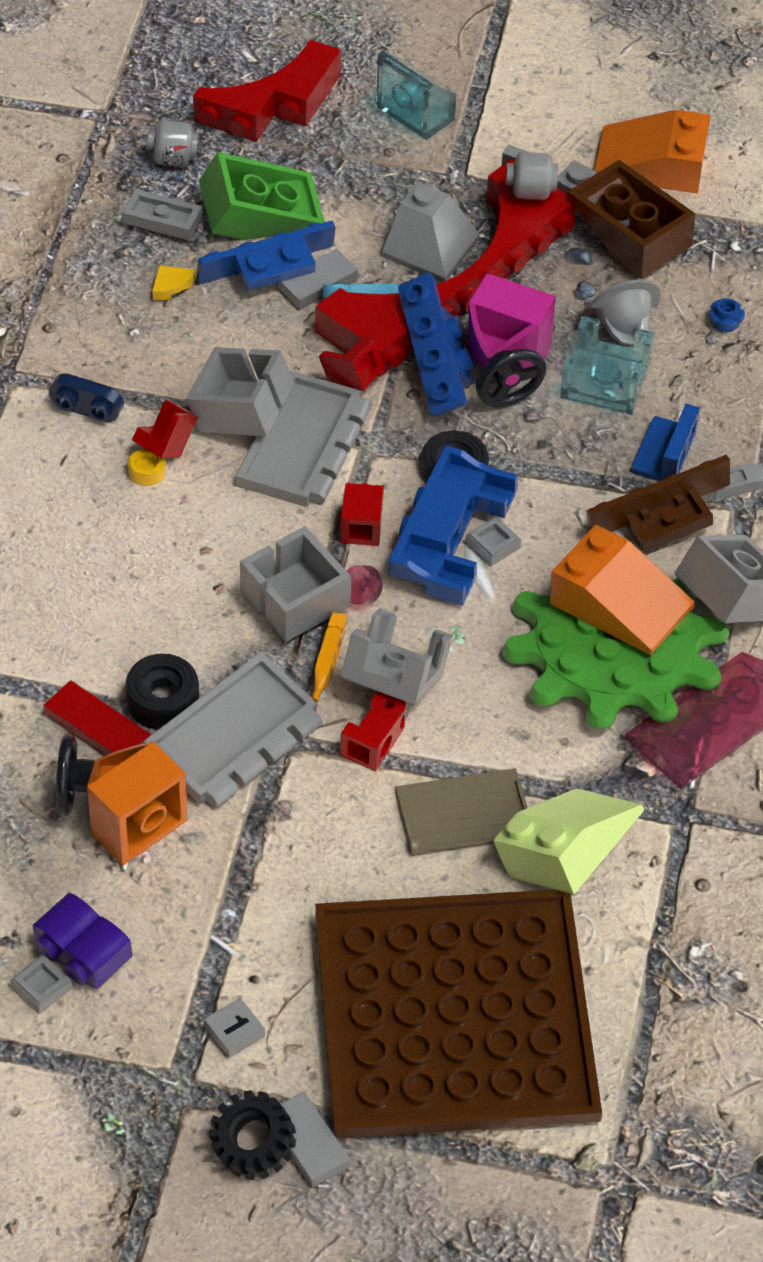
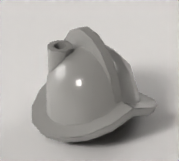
M650 280L624 281L607 288L594 299L585 300L584 307L595 308L600 324L607 329L610 336L618 343L630 346L639 342L644 335L649 333L651 308H657L660 302V288Z

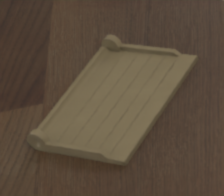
M516 768L395 786L411 854L494 842L495 837L514 815L528 808Z

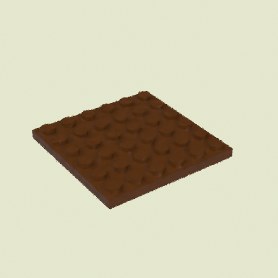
M538 890L315 903L333 1129L336 1139L601 1122L602 1107L570 893L559 890Z

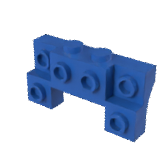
M445 445L425 487H419L413 503L414 509L411 515H406L401 522L399 539L388 560L389 575L425 585L427 596L463 606L477 578V562L454 556L475 510L501 518L506 517L518 491V475L485 465L465 451Z

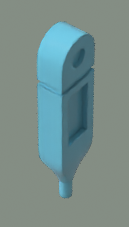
M323 284V298H327L340 287L347 292L399 293L398 286L400 284Z

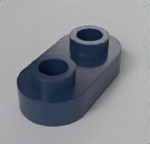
M59 374L49 388V396L56 407L63 411H71L91 417L99 422L115 421L124 407L122 396L112 387L71 374Z

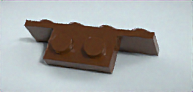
M724 455L714 460L705 461L699 466L678 474H672L661 481L643 488H637L626 495L608 502L599 503L587 510L588 532L595 524L610 532L627 526L644 553L712 526L713 514L701 496L730 485L729 457Z

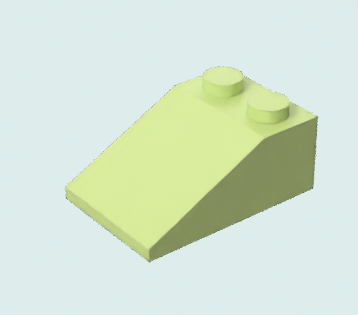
M576 788L517 812L493 841L509 877L574 895L643 813L644 808L639 803Z

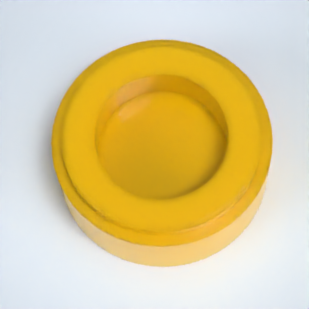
M145 448L139 449L128 458V475L136 484L142 486L155 485L161 482L166 475V459L158 457Z

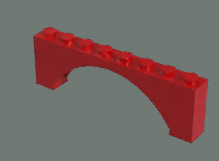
M512 158L488 176L486 202L493 206L497 219L496 234L489 247L469 268L449 280L436 284L441 305L452 316H459L464 311L469 310V302L486 273L507 279L514 272L521 271L526 263L537 254L544 253L550 244L560 236L567 235L575 225V206L568 199L567 194L558 188L556 193L550 192L549 197L544 201L518 199L513 195L512 185H505L507 163L514 164L515 161ZM340 287L315 306V333L345 354L361 337L373 338L375 340L385 368L378 377L384 375L391 368L398 367L404 358L414 351L399 293L347 292Z

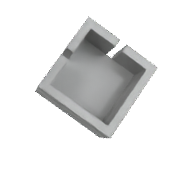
M214 347L186 398L191 413L198 416L196 425L199 432L267 437L279 414L277 407H283L294 386L282 351L250 350L248 355L259 381L257 382L245 349Z
M306 526L276 541V575H274V550L270 545L240 561L241 593L260 614L265 612V620L285 642L329 619L332 612L340 613L351 606V575Z

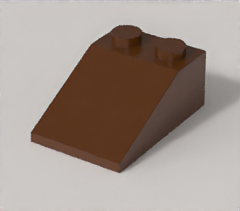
M617 160L567 192L568 199L615 260L641 279L693 246L696 213L621 160Z

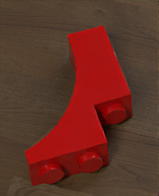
M310 39L299 55L288 65L263 79L231 87H199L193 95L194 122L254 142L259 140L274 116L307 126L341 76V49Z

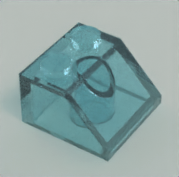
M384 51L378 53L376 107L425 140H428L455 120L456 93L409 62Z

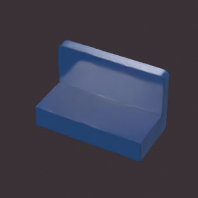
M685 404L678 422L658 416L653 417L633 463L632 473L655 481H661L672 474L680 473L697 432L700 407Z

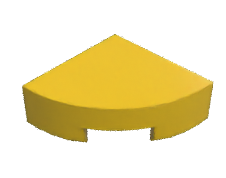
M159 265L152 290L153 300L171 299V295L179 293L184 289L185 291L190 289L195 281V270Z

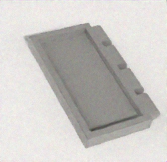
M290 371L294 386L283 407H277L279 414L267 437L256 436L235 476L236 487L308 507L310 502L315 504H323L334 484V480L337 478L347 458V453L350 452L360 432V426L366 420L372 407V402L367 398L361 397L360 390Z
M261 651L147 738L144 743L155 742L186 773V792L198 804L206 800L212 807L217 808L238 791L237 784L241 787L245 786L268 767L267 762L274 763L297 744L296 739L303 740L321 726L323 721L316 712L318 704Z

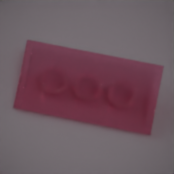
M744 652L739 653L718 668L722 678L720 685L716 688L703 690L692 686L674 699L678 706V715L674 720L662 723L648 717L625 734V739L674 784L683 789L763 731L762 659Z

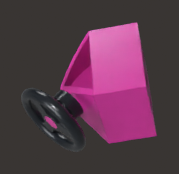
M486 273L469 302L466 345L472 360L484 366L476 382V392L481 401L496 407L513 405L529 397L542 384L546 375V362L544 359L551 349L556 296ZM492 375L498 383V387L493 394L487 390V384ZM531 379L521 389L508 394L510 389L517 386L521 381Z

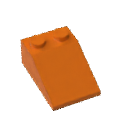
M672 110L604 125L594 171L600 172L617 160H621L659 188L698 194L711 115L693 111Z
M596 524L551 571V605L649 655L653 654L694 608L695 601L629 540Z

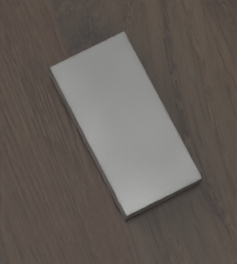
M338 249L316 259L315 272L278 282V288L301 309L323 297V284H349L357 280L358 269Z
M305 1092L281 1103L296 1129V1133L292 1134L297 1140L295 1148L289 1147L288 1150L311 1187L350 1168L351 1159Z

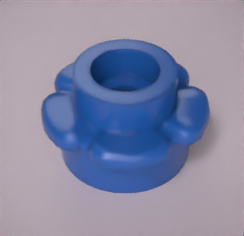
M729 298L713 302L708 314L712 326L722 332L736 330L745 318V312L741 309V305Z

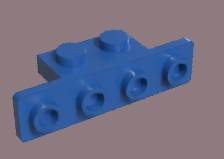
M333 221L313 223L300 230L289 233L281 232L268 239L254 243L246 242L236 248L222 252L208 253L198 259L196 278L199 284H204L239 274L246 290L251 291L315 272L316 262L311 253L333 246L336 230Z
M427 272L400 284L398 291L430 413L438 417L467 404L464 387L474 384L470 372L474 368L470 353L463 346L461 337L465 336V330L458 316H452L442 307L434 276Z

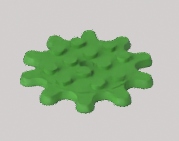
M679 578L673 580L692 600H697L696 597L687 592L685 584ZM524 591L518 594L513 602V613L517 617L531 623L534 629L529 633L508 638L502 647V656L509 663L533 664L542 670L543 675L534 682L530 689V699L539 706H551L565 697L578 698L587 707V723L597 729H605L612 726L618 711L625 706L631 705L643 708L653 720L666 723L674 720L678 715V706L672 696V692L676 688L690 685L703 690H712L720 685L722 677L717 665L699 655L703 647L721 644L729 637L727 624L718 621L713 616H698L689 612L653 654L649 655L624 641L616 642L615 640L607 639L608 633L551 605L550 595H540Z

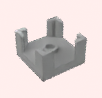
M379 608L372 615L367 636L363 635V630L358 628L351 633L340 677L415 705L442 678L453 635L435 630L432 633L428 653L420 655L391 644L397 616L394 613Z

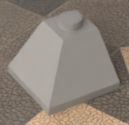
M417 182L399 206L383 247L382 257L422 274L429 272L434 276V279L444 282L448 280L479 240V232L449 194Z

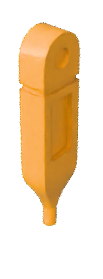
M332 612L315 667L312 699L316 703L319 701L322 691L331 682L346 633L348 614Z

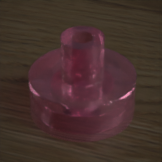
M355 565L346 570L351 575L352 604H372L380 597L383 582L377 569L370 565Z

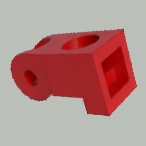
M382 692L376 693L372 697L370 711L361 724L357 726L348 722L341 732L340 756L376 772L404 730L406 701Z

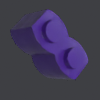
M67 893L32 925L35 938L34 946L39 954H44L50 961L55 959L65 965L64 968L68 976L79 985L85 983L97 990L133 956L129 937L115 924L99 916L85 901L72 893Z

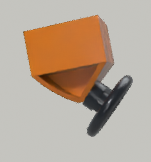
M66 733L62 737L56 770L57 812L61 816H68L72 811L75 792L88 793L91 835L122 866L188 821L186 773L155 742L152 741L128 747L95 761L92 759H77L75 736L71 733Z

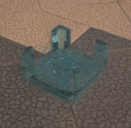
M582 316L577 329L576 348L573 357L567 356L563 366L560 398L633 415L651 363L655 332L637 329L634 347H624L599 341L600 321L595 318Z

